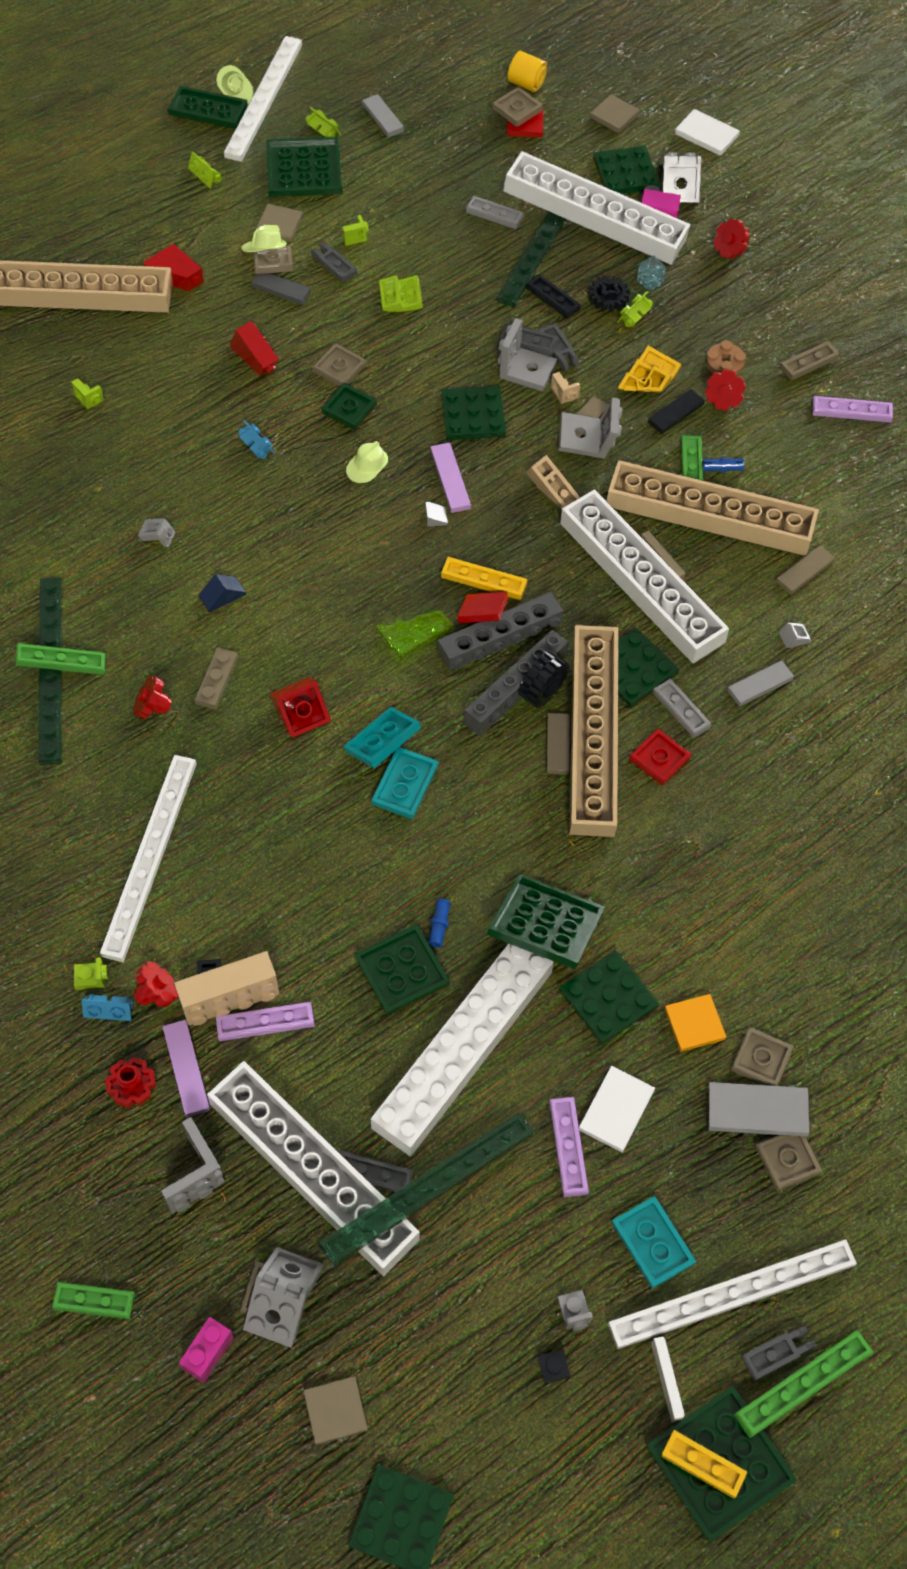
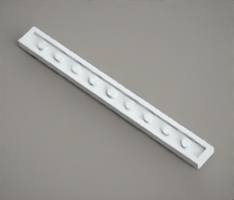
M285 36L224 151L225 158L242 162L302 47L301 39Z
M178 755L173 757L101 948L100 955L103 958L124 962L194 773L196 767L195 759Z
M843 1240L610 1321L608 1326L618 1350L854 1267L857 1263L847 1240Z

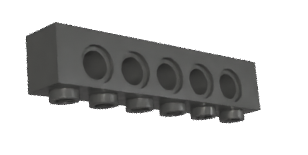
M552 592L503 612L499 621L479 622L438 639V653L449 671L455 668H462L471 661L480 660L485 655L499 652L504 647L518 644L525 638L536 636L546 629L557 627L562 623L563 609Z
M551 630L464 710V724L479 736L485 733L522 698L518 692L519 685L523 682L522 678L528 673L529 667L533 666L534 661H538L539 656L549 651L564 659L567 656L568 642Z

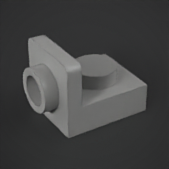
M165 518L147 519L144 521L138 537L142 541L159 540L164 547H169L175 530Z
M583 1290L558 1296L557 1300L565 1328H573V1331L587 1328L588 1323H591L593 1317L592 1313L588 1310Z

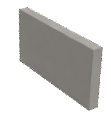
M709 1082V1131L808 1137V1088Z

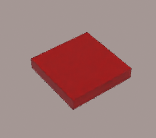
M544 108L543 111L518 127L508 121L507 136L543 138Z
M508 592L467 594L457 616L458 622L499 621L509 599Z
M657 729L629 756V760L663 786L691 759L692 754L660 729Z

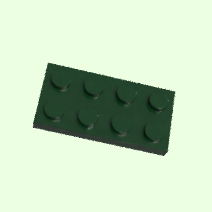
M180 85L168 107V115L236 129L248 103L246 99Z

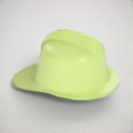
M232 65L220 69L217 74V85L224 95L246 99L249 104L253 97V87L242 71Z
M262 225L254 231L252 241L244 244L241 249L244 252L278 249L285 247L286 242L281 239L278 225Z
M379 442L364 443L358 448L356 455L347 465L346 473L348 478L356 483L371 481L387 465L388 456L380 447Z

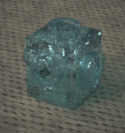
M654 255L639 263L638 282L648 291L661 286L664 283L666 266Z

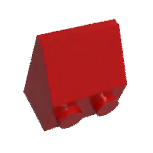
M310 677L270 693L276 712L291 738L331 721L317 681Z

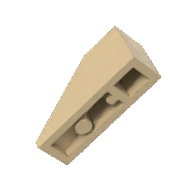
M547 455L526 472L535 485L561 510L580 498Z

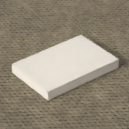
M695 109L675 130L676 135L719 156L728 149L740 133L739 130Z
M611 1066L579 1126V1131L623 1153L655 1088Z

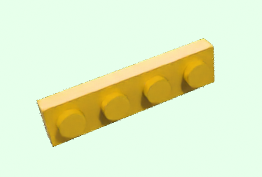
M451 557L447 558L441 572V578L493 593L508 592V597L518 600L522 599L528 580Z

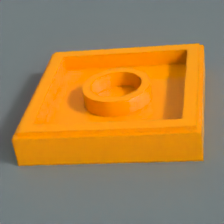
M710 994L665 1006L664 1009L680 1052L726 1039V1034Z

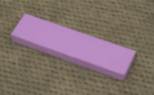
M813 396L812 415L891 423L893 419V403Z
M445 443L431 446L430 451L451 513L471 509V503L451 444Z
M311 1002L226 1014L216 1017L218 1040L224 1041L314 1027Z
M182 1020L162 1026L185 1116L189 1117L210 1111L187 1021Z
M574 1097L550 1099L549 1105L563 1197L588 1195L589 1191Z

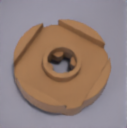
M724 340L708 350L706 365L711 373H721L723 369L735 370L738 375L744 368L746 354L738 346L733 345L731 341Z

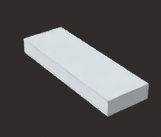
M662 1336L654 1338L651 1345L671 1423L673 1424L682 1421L685 1414L665 1338Z

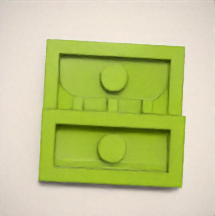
M395 275L379 280L383 311L404 312L423 308L418 275L401 280Z

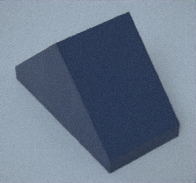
M215 574L199 594V598L208 612H211L245 596L246 591L236 577Z

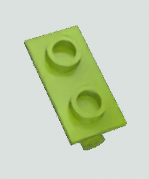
M310 107L312 114L308 115L305 119L308 126L316 131L318 130L324 137H335V133L341 135L337 128L338 124L332 118L328 120L321 110L318 109L316 111Z
M192 152L188 169L209 188L212 187L213 182H220L222 180L221 173L211 168L202 156L199 157Z
M648 291L642 296L638 294L631 301L633 305L631 307L627 305L620 312L622 316L617 321L618 323L623 320L627 327H633L642 318L641 315L644 316L652 309V300L645 297Z

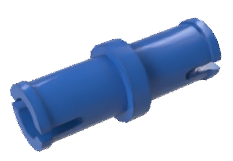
M721 457V459H703V472L721 471V473H726V471H744V458L726 459V457Z
M446 899L436 900L434 917L430 920L432 927L428 944L436 948L443 946L445 929L449 925L447 918L451 903Z

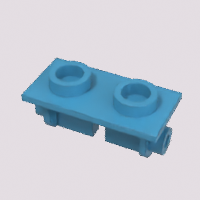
M244 420L243 422L247 426L238 431L239 438L244 441L258 458L265 459L269 451L275 454L270 448L273 444L267 437L261 438L259 436L261 431L255 424L249 425Z
M90 994L81 1000L83 1018L131 1021V1009H133L134 1001L129 999L128 996H112L111 1001H108V996Z

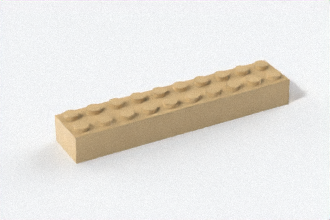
M0 261V306L169 313L173 290L171 267Z
M618 460L607 496V503L614 509L804 556L807 555L819 511L816 508Z
M575 625L572 656L569 835L615 837L618 789V627Z

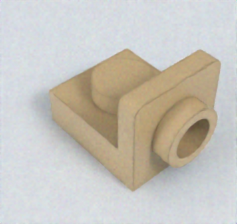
M560 372L552 374L551 389L561 404L579 398L580 384L578 382L569 385Z

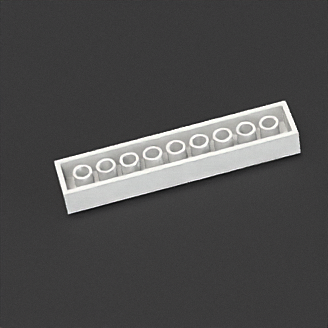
M523 151L506 174L504 192L668 264H673L686 241L691 224Z
M595 489L562 508L560 524L692 663H695L726 643L729 628Z
M508 944L372 1116L371 1129L411 1157L552 974L553 961Z
M245 1061L207 1094L210 1105L383 1277L420 1240V1232Z

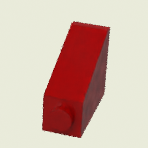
M171 244L143 262L144 266L171 267L173 286L186 291H191L204 282L202 268L175 244Z
M253 321L236 329L230 347L259 376L264 373L267 375L272 373L277 368L276 365L279 358Z

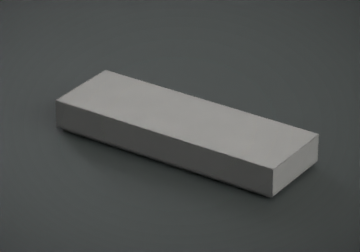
M378 94L362 100L364 108L388 138L404 132V126Z
M476 196L472 197L466 207V213L516 230L524 218V212Z
M781 660L729 686L727 691L740 707L792 681L794 675Z
M671 678L653 689V694L693 738L711 727V722Z

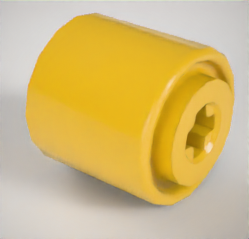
M518 51L510 64L507 80L528 91L536 92L545 80L547 63L528 53Z

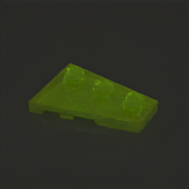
M441 610L417 615L415 619L407 621L397 620L395 624L384 626V624L376 626V631L400 660L453 629L452 622Z

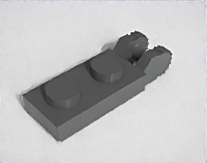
M325 242L319 246L324 254L316 248L310 250L311 256L342 283L357 275V268Z
M556 324L538 330L559 337V342L552 356L557 359L563 371L569 368L565 357L569 358L573 367L579 366V359L573 347Z
M805 1326L789 1334L786 1332L741 1356L754 1382L795 1361L801 1355L816 1347L814 1341H809L799 1348H796L792 1340L800 1338L808 1332Z

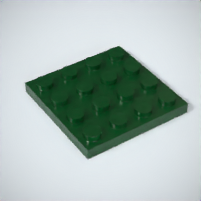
M339 137L266 140L269 197L342 194Z
M519 873L490 924L487 935L576 970L603 915L605 906Z
M734 1386L722 1392L645 1446L708 1544L797 1481L764 1430L749 1438L735 1418L734 1414L747 1405ZM673 1430L747 1471L735 1499L661 1457Z

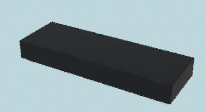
M540 274L526 285L527 290L566 319L581 309V304Z
M690 389L651 416L648 423L659 433L663 434L702 407L705 400Z

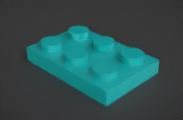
M390 707L343 747L347 754L375 768L420 730L421 725L419 721Z
M401 747L397 748L371 800V804L413 820L437 771L439 761Z
M655 1196L612 1220L611 1224L651 1289L656 1288L696 1264L693 1255Z

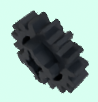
M608 275L605 276V279L598 277V282L593 280L592 285L589 286L588 299L591 300V305L596 304V309L603 308V312L607 309L613 312L615 308L620 311L621 306L626 307V302H629L630 288H627L628 284H622L623 279L615 280V276L612 279H609Z

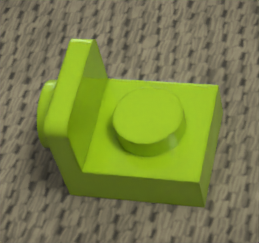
M361 215L357 216V223L342 227L345 246L367 241L366 233L369 232V228Z
M78 378L71 382L74 396L87 410L104 400L102 388L99 385L90 389L87 384H83Z
M101 957L96 958V963L74 965L75 990L104 988V979H108V967L103 964Z

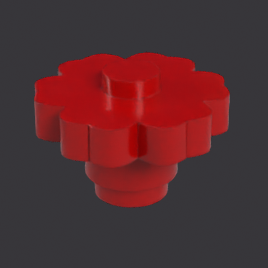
M729 219L727 223L722 222L716 229L717 237L714 238L715 250L720 251V256L724 258L734 259L736 255L741 256L747 249L750 238L748 228L743 226V222L740 220Z
M723 369L721 373L714 372L708 379L707 384L709 387L705 390L708 402H715L716 409L728 410L730 406L737 407L743 401V392L746 389L744 378L741 376L737 377L735 370Z
M150 676L145 681L144 686L140 688L136 696L133 715L146 719L150 716L151 712L156 714H166L168 712L172 699L167 694L161 692L164 687L162 679Z
M148 961L136 971V980L139 984L134 991V997L141 1005L146 1006L155 1002L160 1007H167L178 998L176 986L173 984V977L166 969H160L157 963Z
M133 1057L128 1062L119 1060L110 1068L111 1076L105 1079L106 1091L109 1096L114 1097L117 1105L130 1108L135 1103L141 1106L152 1097L150 1090L156 1087L155 1073L152 1069L148 1068L146 1061Z

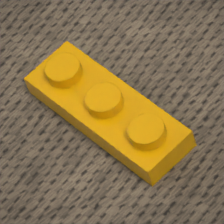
M673 1430L661 1457L734 1499L747 1474V1471Z

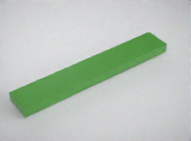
M856 1330L736 1412L734 1416L748 1437L752 1438L870 1356L873 1351L859 1331Z

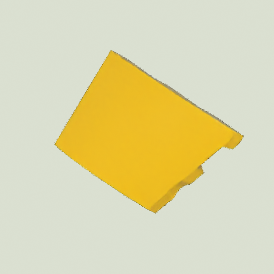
M647 346L640 359H637L630 372H627L618 389L661 393L676 376L681 368V364L654 348Z

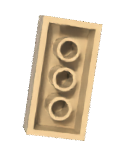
M267 951L174 982L188 1026L201 1025L207 1019L229 1014L236 1009H247L254 1003L259 1001L267 1002L279 995L276 974Z

